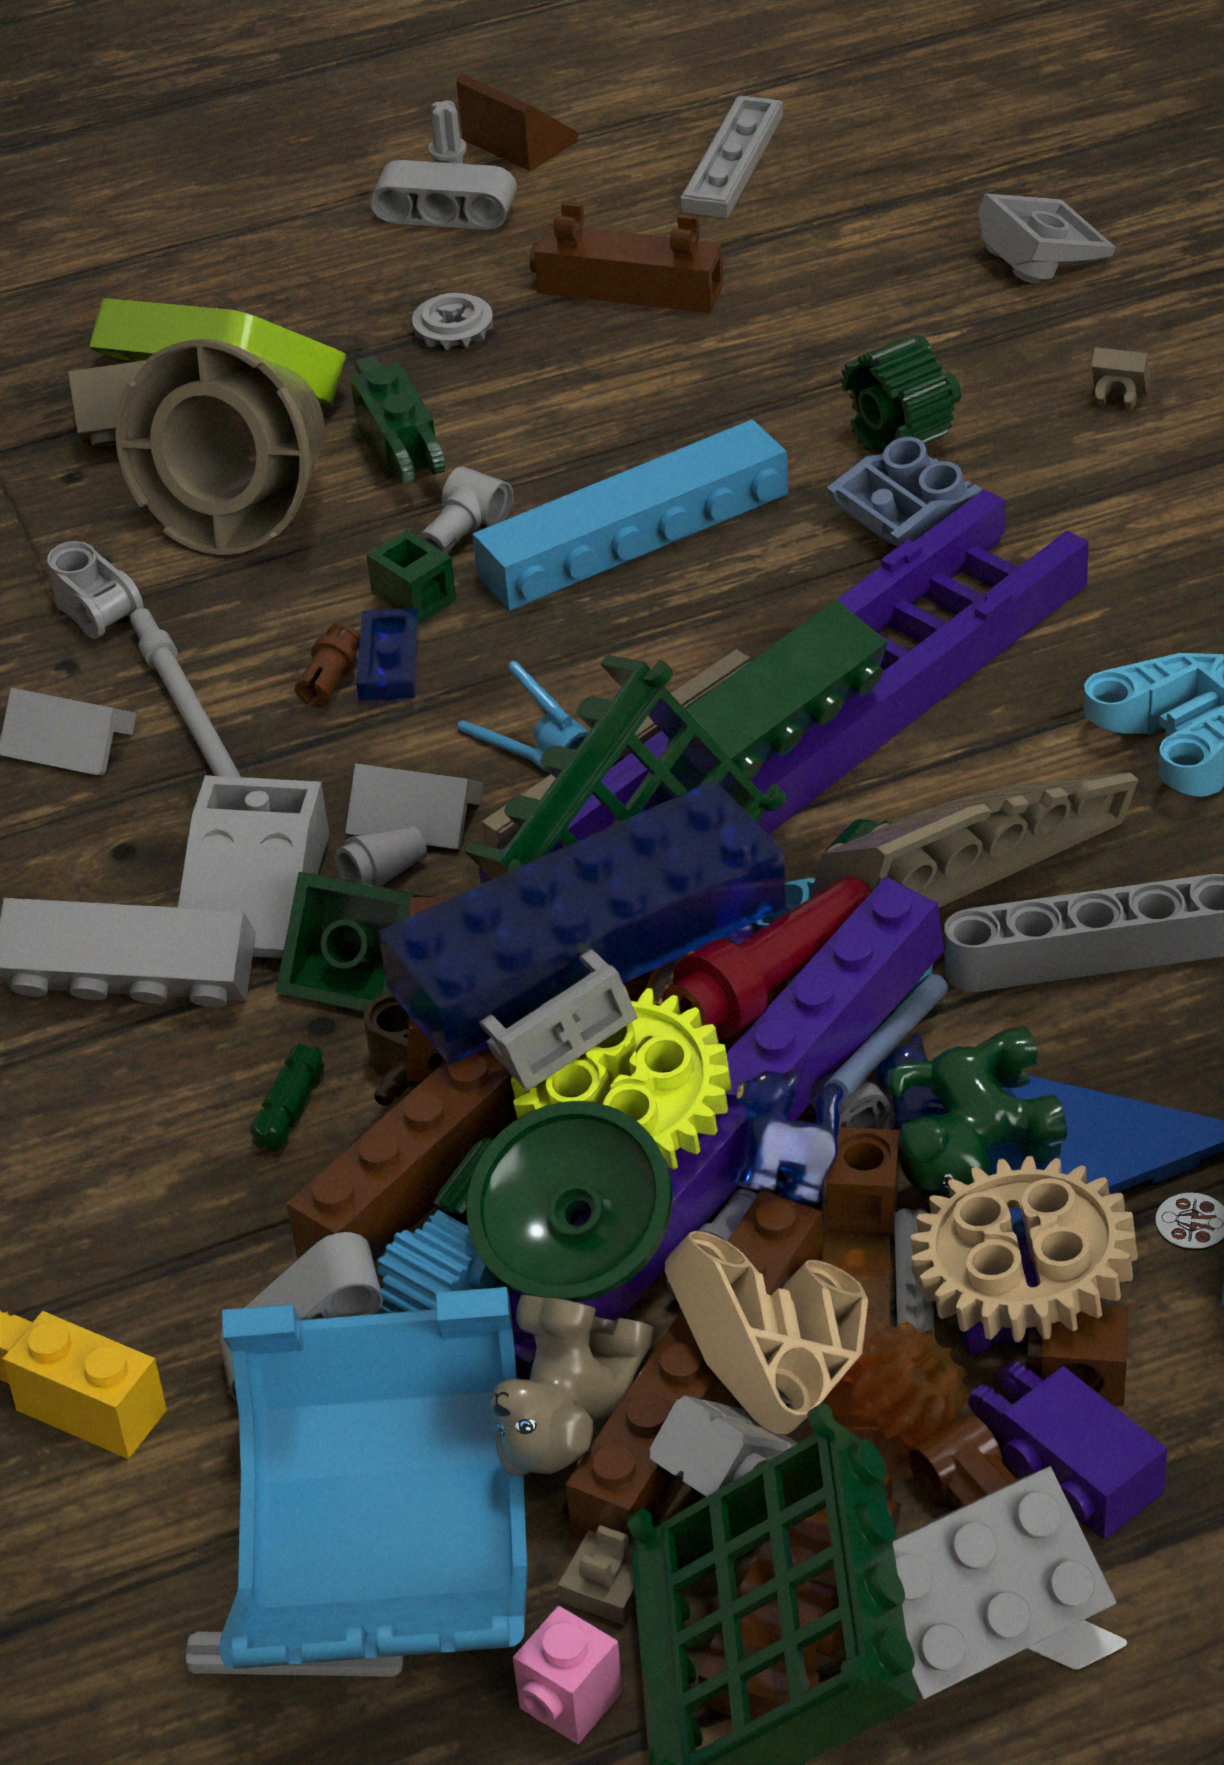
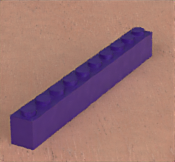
M885 877L765 1012L726 1053L731 1090L725 1092L728 1104L727 1113L715 1114L718 1132L716 1135H706L697 1132L701 1151L696 1155L679 1148L675 1151L678 1168L673 1170L668 1167L673 1188L672 1212L666 1233L657 1251L640 1272L619 1288L597 1298L576 1303L596 1308V1317L611 1321L622 1318L665 1270V1261L669 1254L690 1232L698 1231L755 1167L758 1152L766 1144L781 1138L824 1089L825 1083L860 1048L944 952L937 902ZM764 1074L768 1075V1078L761 1083H757L755 1080L753 1083L748 1084L757 1075L758 1077ZM743 1083V1094L740 1098H737L738 1087ZM586 1209L572 1225L580 1226L585 1224L591 1216V1210ZM513 1290L509 1294L517 1379L529 1380L537 1346L534 1335L519 1329L516 1314L522 1294Z

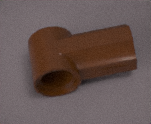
M971 1414L908 1450L909 1465L918 1485L933 1502L939 1505L949 1501L955 1509H958L1017 1481L1012 1473L1003 1465L1002 1454L991 1431L978 1417Z

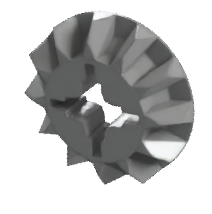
M447 293L433 297L418 306L413 313L412 323L415 337L425 340L427 347H435L441 344L447 351L452 346L460 345L467 348L470 341H483L485 333L493 329V314L490 305L479 297L463 293Z

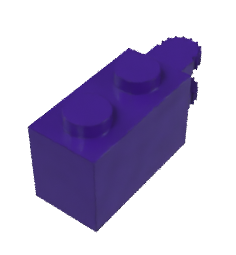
M1013 1360L1001 1368L998 1374L1000 1377L999 1382H1001L1006 1394L1012 1400L1017 1401L1013 1405L999 1393L996 1394L988 1385L984 1386L981 1384L967 1394V1405L970 1406V1411L985 1423L988 1429L1002 1441V1456L1010 1469L1018 1477L1023 1478L1051 1466L1079 1524L1084 1523L1103 1540L1107 1539L1164 1493L1167 1448L1064 1366L1044 1381L1030 1369L1027 1370L1025 1365H1021L1019 1361L1015 1362Z

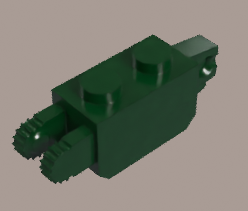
M374 355L354 360L355 369L358 371V374L350 376L356 421L363 439L386 479L397 476L401 484L411 482L415 478L414 471L428 467L433 475L446 472L442 448L435 437L434 420L401 364L381 366Z

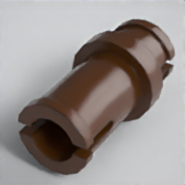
M333 624L328 628L326 636H321L316 640L311 650L312 660L294 688L298 698L308 705L315 691L318 690L319 694L314 700L313 707L325 706L341 676L348 674L352 670L357 659L355 652L358 651L362 643L361 637L352 627L348 626L343 636L338 637L343 629V624Z

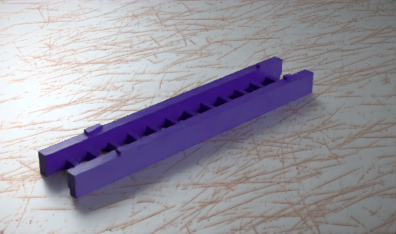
M984 489L914 542L908 539L881 559V567L840 596L837 600L876 633L879 634L888 626H891L921 643L909 651L881 636L888 643L880 665L884 671L876 686L866 695L859 696L856 693L844 702L838 714L826 725L820 726L816 723L804 732L798 744L784 756L776 753L763 763L760 771L751 781L762 793H766L772 784L778 785L785 792L786 801L779 809L763 813L755 831L744 840L738 849L740 850V857L1087 586L1089 541L1066 530L1024 564L1017 567L987 552L1001 541V535L1005 533L1006 500ZM962 571L992 588L982 595L952 578ZM922 596L957 615L946 623L912 605V603ZM661 730L646 741L644 745L659 759L667 748L669 738ZM630 753L611 767L601 782L625 806L649 771ZM656 789L636 818L660 842L671 826L646 812V810L658 802L679 815L683 807L674 797H665ZM591 794L567 829L592 853L616 818ZM720 796L718 799L709 798L704 809L712 816L724 797ZM695 820L671 852V855L678 862H680L703 829ZM628 831L625 832L623 837L645 849ZM557 841L532 877L557 901L572 881L564 873L575 864L580 867L582 865ZM614 848L603 863V866L627 889L649 858L650 853H646L639 860L635 861ZM662 866L644 890L640 899L651 903L670 874ZM479 867L482 899L512 900ZM603 887L596 893L585 889L568 913L590 933L608 916L617 901Z

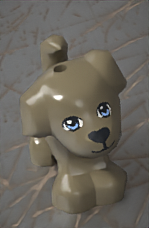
M521 1295L517 1306L516 1321L519 1329L534 1335L537 1346L530 1379H507L494 1387L490 1398L493 1417L498 1426V1430L494 1435L497 1455L505 1472L518 1476L528 1475L531 1472L553 1474L577 1461L576 1464L578 1466L634 1382L640 1364L651 1345L653 1326L622 1318H617L616 1321L595 1316L596 1308L572 1301Z

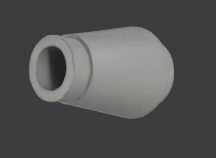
M414 826L347 838L344 846L336 850L334 855L335 868L339 878L383 886L416 864V862L423 860L427 855V847L423 835Z

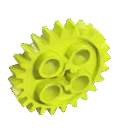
M647 988L642 993L638 1002L631 1001L638 1017L636 1020L530 1090L526 1091L514 1077L511 1078L515 1096L513 1102L517 1118L538 1108L559 1102L588 1101L611 1106L637 1120L648 1131L662 1151L668 1167L673 1170L678 1168L676 1150L682 1148L696 1155L701 1151L697 1132L706 1135H716L718 1130L715 1114L727 1113L728 1104L725 1092L731 1090L726 1048L724 1044H718L716 1027L713 1024L702 1026L700 1011L696 1007L681 1014L678 997L675 995L666 999L660 1006L655 1005L653 990Z

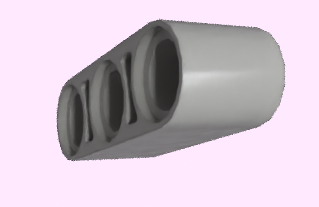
M395 160L386 164L371 194L370 206L378 218L393 224L490 230L496 229L505 221L516 195L517 184L510 172L497 166Z
M351 1232L326 1236L311 1247L244 1308L293 1304L301 1320L376 1314L382 1306L383 1297L368 1241L361 1235ZM222 1329L219 1336L230 1393L233 1399L237 1401L231 1351L223 1339Z

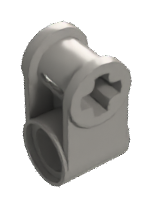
M79 541L65 542L57 545L48 554L47 563L55 605L74 620L90 638L97 639L103 636L107 626L126 616L130 617L139 608H144L142 597L132 579L123 571L116 569L97 553L91 545Z

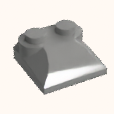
M985 193L978 209L982 229L980 237L986 243V249L1009 263L1013 267L1015 276L1030 283H1040L1041 279L1053 278L1057 268L1079 266L1112 257L1116 249L1111 242L1061 199Z

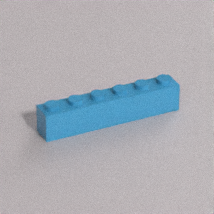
M751 419L473 533L477 577L509 611L787 495V451Z

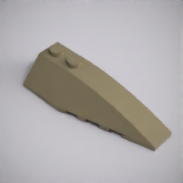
M1132 773L1068 777L1014 785L966 796L914 813L891 824H881L871 833L846 844H835L822 854L817 864L818 871L810 898L843 877H855L864 882L871 891L885 877H888L937 902L940 908L1122 824L1138 779Z

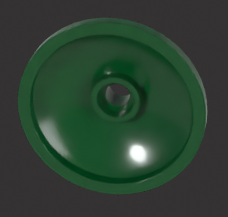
M568 1101L547 1105L521 1116L507 1126L490 1143L481 1156L472 1175L467 1197V1221L471 1239L477 1253L490 1271L502 1283L517 1293L572 1302L594 1299L619 1288L632 1279L657 1251L666 1233L672 1212L673 1188L671 1175L662 1151L655 1140L640 1123L624 1112L611 1106L588 1101ZM582 1209L591 1210V1216L585 1224L580 1226L571 1225L572 1217L576 1212Z

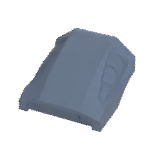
M902 437L892 441L885 448L883 454L866 456L827 487L829 497L850 517L882 540L898 547L908 539L914 542L983 490L976 484L972 486V483L968 480L964 481L962 471L955 463L948 461L939 462L938 459L929 457L925 444L915 437Z

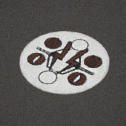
M1177 1194L1168 1198L1160 1205L1156 1213V1225L1162 1236L1177 1246L1190 1249L1210 1247L1224 1238V1206L1214 1198L1204 1194Z

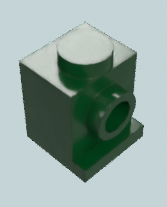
M405 530L366 555L371 590L406 611L408 621L415 626L456 600L452 557L410 530Z

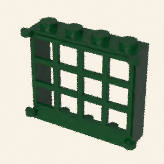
M606 655L600 665L621 686V689L613 700L591 696L579 704L576 714L592 729L577 750L553 746L542 755L541 764L553 777H556L543 797L539 800L518 795L507 803L504 810L505 814L520 827L504 850L471 842L464 851L566 953L588 934L568 912L593 877L617 901L608 914L609 916L632 894L640 898L662 866L670 876L650 904L682 919L684 931L690 923L691 916L709 890L722 878L726 866L744 840L755 831L763 813L779 809L786 801L785 792L776 784H772L766 793H762L664 687L671 680L673 670L663 660H658L651 670L644 661ZM647 716L671 740L659 759L635 735ZM626 747L649 773L624 806L601 780ZM682 753L705 777L693 796L670 772V769ZM661 784L683 807V810L659 842L636 817ZM717 789L724 799L711 816L704 809V806ZM591 794L616 818L592 853L567 829ZM695 820L703 829L680 862H678L671 855V852ZM626 831L650 853L649 858L627 889L603 866V863ZM558 841L582 867L556 901L532 876Z
M820 1403L807 1413L809 1424L815 1431V1434L662 1522L661 1526L655 1527L652 1525L651 1513L645 1509H640L627 1518L629 1531L633 1535L630 1539L650 1765H803L917 1704L912 1674L915 1656L907 1639L902 1607L905 1601V1590L897 1573L893 1546L896 1530L888 1512L884 1478L887 1473L886 1465L881 1453L872 1442L867 1439H860L833 1420L832 1408L825 1403ZM826 1508L831 1546L793 1567L788 1529ZM771 1539L775 1578L738 1598L734 1560ZM834 1567L839 1607L800 1627L796 1588ZM716 1571L720 1609L683 1629V1622L690 1618V1608L686 1600L680 1595V1591ZM778 1598L782 1639L744 1659L740 1619ZM842 1628L847 1660L841 1663V1673L808 1690L803 1649ZM722 1630L726 1670L689 1690V1684L696 1680L697 1675L693 1663L686 1656V1650ZM785 1659L790 1701L751 1721L747 1680ZM729 1690L733 1732L695 1752V1748L702 1745L703 1736L697 1723L692 1720L691 1711Z

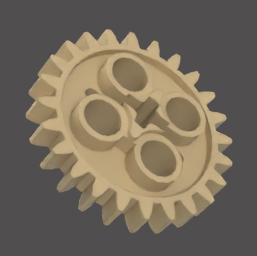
M1027 1156L1021 1170H1011L1009 1164L1004 1159L998 1160L997 1174L990 1176L980 1168L974 1167L971 1168L973 1183L967 1186L960 1181L949 1180L950 1198L932 1195L929 1198L931 1214H918L916 1217L919 1233L911 1235L910 1240L913 1251L911 1257L916 1283H921L924 1301H936L938 1316L941 1319L957 1313L959 1329L963 1332L972 1328L979 1321L982 1322L985 1338L989 1340L997 1335L1002 1327L1011 1328L1014 1342H1021L1026 1328L1036 1327L1044 1340L1050 1339L1052 1332L1051 1324L1058 1321L1071 1331L1078 1330L1077 1313L1082 1311L1095 1318L1101 1317L1100 1298L1119 1301L1121 1298L1119 1282L1132 1281L1133 1279L1131 1261L1137 1260L1138 1255L1132 1212L1125 1211L1122 1193L1109 1195L1108 1180L1105 1177L1088 1183L1086 1167L1083 1165L1065 1175L1062 1174L1060 1159L1055 1158L1045 1170L1036 1169L1033 1157ZM1012 1208L1019 1209L1021 1212L1029 1254L1035 1266L1037 1287H1029L1026 1283L1017 1237L1012 1228L1009 1211Z

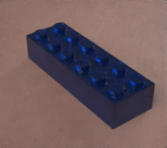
M716 780L710 781L378 931L387 988L449 1065L489 1047L486 1041L491 1037L480 1026L479 1022L489 1015H493L507 1029L590 974L591 971L579 959V956L590 949L594 950L609 966L612 965L618 971L624 984L686 955L710 941L718 940L786 908L784 851Z

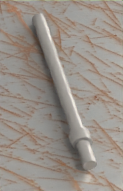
M139 608L135 610L130 616V622L140 639L139 650L150 668L156 669L212 773L214 776L241 777L176 660L178 651L171 637L166 631L159 629L148 609Z

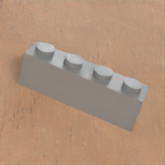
M4 898L0 918V977L13 992L32 997L47 995V990L50 989L70 991V994L87 1000H103L107 997V993L130 994L129 996L132 999L150 1004L164 1003L167 997L190 998V1001L197 1005L223 1007L227 1004V1000L247 1001L256 931L243 911Z

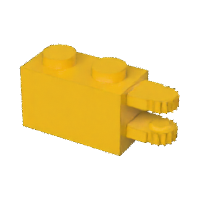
M0 1310V1380L10 1385L16 1411L129 1459L167 1411L155 1358L45 1311H42L31 1322L14 1314L9 1316L8 1312L3 1313Z

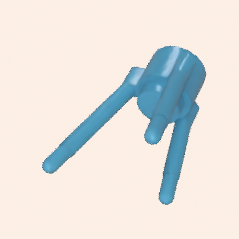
M512 661L508 665L511 673L547 713L537 723L534 730L537 748L535 749L463 720L457 723V728L459 731L476 739L531 760L546 772L547 770L540 762L546 750L553 746L577 750L589 731L568 715L518 662Z

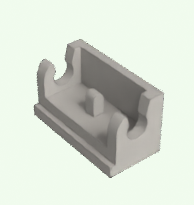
M592 949L579 956L581 962L591 971L590 974L509 1028L505 1029L493 1015H489L479 1022L480 1026L491 1037L486 1041L491 1053L526 1091L638 1018L618 971L612 965L609 966Z

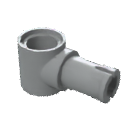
M464 466L457 467L449 475L444 485L441 514L420 533L419 537L449 554L466 534L474 533L481 525L490 527L504 521L508 517L513 503V488L511 484Z

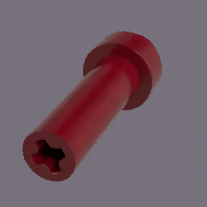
M843 877L736 945L726 940L708 942L677 963L673 972V984L665 989L662 1003L672 995L678 997L681 1014L696 1007L700 1011L702 1026L713 1024L716 1027L717 1039L723 1040L732 1037L755 1022L765 1012L767 994L798 975L872 891L864 882L855 877Z

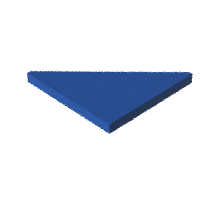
M1027 1075L1030 1080L1027 1086L1010 1089L1003 1088L1009 1096L1017 1099H1034L1048 1095H1054L1059 1099L1067 1125V1138L1062 1143L1061 1153L1058 1157L1061 1160L1062 1174L1068 1175L1072 1170L1083 1165L1086 1167L1088 1183L1102 1177L1108 1180L1109 1195L1149 1179L1152 1184H1156L1200 1166L1201 1159L1224 1151V1120L1030 1075ZM1007 1143L987 1150L992 1174H997V1163L1000 1159H1004L1009 1164L1011 1170H1021L1025 1156L1019 1145ZM1052 1160L1035 1163L1036 1169L1045 1170ZM1016 1208L1010 1209L1013 1232L1015 1235L1025 1232L1020 1210Z

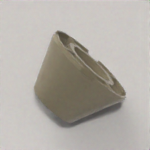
M187 340L165 347L145 360L147 363L140 369L134 380L127 383L116 417L115 432L118 459L126 484L140 508L147 506L152 514L165 526L163 532L170 538L200 552L232 555L255 549L279 535L296 515L323 444L324 418L315 393L306 381L290 369L229 343L217 340ZM228 404L240 413L251 430L256 447V465L240 452L232 438L228 425Z

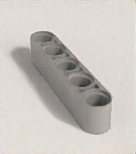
M1208 874L957 911L949 916L944 924V976L948 983L956 989L966 992H980L1223 957L1224 875Z

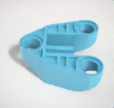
M1177 653L1104 670L1093 674L1086 680L1084 684L1083 712L1088 720L1097 726L1123 734L1151 735L1163 728L1166 730V737L1159 747L1158 775L1165 784L1181 793L1198 797L1217 793L1224 787V654Z

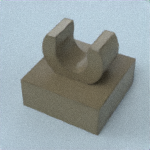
M1095 347L1091 369L1098 406L1105 407L1108 393L1112 390H1119L1125 392V410L1132 411L1137 403V393L1147 394L1150 379L1147 353Z
M601 1525L597 1532L588 1530L557 1585L559 1602L625 1625L636 1606L629 1536Z

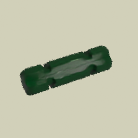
M300 1043L291 1049L284 1062L286 1066L282 1067L261 1105L264 1109L258 1111L249 1127L253 1135L252 1143L258 1148L266 1147L276 1151L284 1145L291 1132L289 1127L295 1124L314 1088L311 1085L316 1083L325 1067L321 1059L323 1052L318 1047L313 1046L309 1048Z

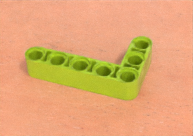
M102 298L89 349L97 353L121 360L137 362L144 361L161 349L179 342L194 339L217 340L229 343L290 369L311 387L319 404L333 405L346 354L342 351L240 311Z

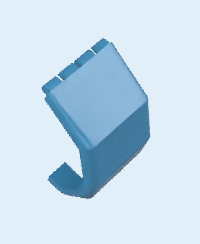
M507 1287L437 1292V1309L309 1320H301L293 1304L222 1310L223 1339L229 1347L232 1356L239 1414L241 1459L238 1590L220 1637V1656L225 1666L232 1669L506 1648L516 1646L521 1642L525 1630L528 1583L524 1475H511L505 1472L501 1465L494 1439L498 1426L493 1417L490 1401L495 1386L507 1379H517L511 1307Z

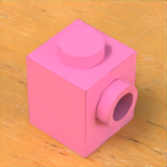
M559 1605L513 1656L520 1709L578 1745L623 1693L618 1641Z

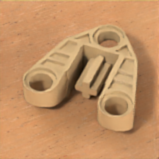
M701 1231L690 1232L669 1254L665 1261L666 1276L706 1364L760 1426L772 1433L788 1434L794 1431L807 1418L808 1411L824 1400L863 1352L868 1298L861 1284L842 1269L822 1261L808 1260L788 1279L782 1289L778 1288L772 1295H768L763 1274L758 1272L737 1247L715 1235ZM777 1388L787 1396L793 1409L787 1407L781 1400Z

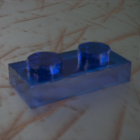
M418 608L362 611L356 680L359 700L415 698L420 631Z

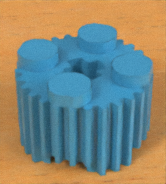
M437 1210L434 1215L428 1217V1221L424 1223L422 1230L417 1228L414 1234L408 1230H404L401 1233L397 1232L394 1235V1242L386 1246L385 1255L381 1256L378 1260L377 1274L384 1277L382 1281L385 1284L381 1289L383 1297L382 1306L376 1314L437 1309V1292L507 1287L508 1294H510L513 1290L502 1283L485 1265L472 1242L468 1226Z

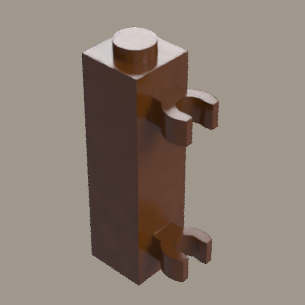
M563 201L561 204L562 216L554 217L553 224H548L540 242L534 243L531 248L530 270L537 275L539 294L711 313L724 286L722 243L700 241L699 216L679 214L677 217L678 229L672 228L670 237L583 228L584 210L582 203Z

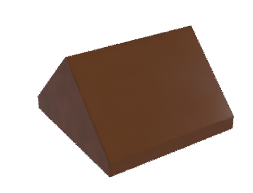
M460 73L456 84L461 133L464 141L528 171H531L577 141L580 134L528 103Z

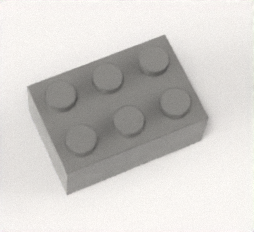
M1051 1466L1010 1483L893 1540L897 1573L905 1590V1601L902 1607L907 1639L915 1656L912 1674L917 1701L926 1699L1117 1604Z

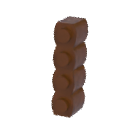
M886 1475L884 1486L888 1512L896 1530L901 1506L900 1503L892 1501V1476ZM826 1508L788 1529L793 1567L831 1546ZM771 1539L762 1544L757 1560L748 1570L737 1591L738 1598L775 1578ZM834 1567L796 1588L800 1627L839 1607ZM778 1598L740 1619L744 1659L782 1639ZM842 1628L803 1649L808 1690L819 1685V1674L815 1671L824 1655L833 1658L837 1654L844 1638ZM722 1630L715 1634L698 1674L699 1684L726 1670ZM785 1659L747 1680L751 1721L790 1701ZM729 1690L701 1706L731 1716Z

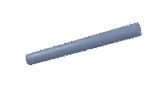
M928 976L825 1083L824 1092L829 1100L835 1103L844 1102L944 997L948 991V986L941 976Z

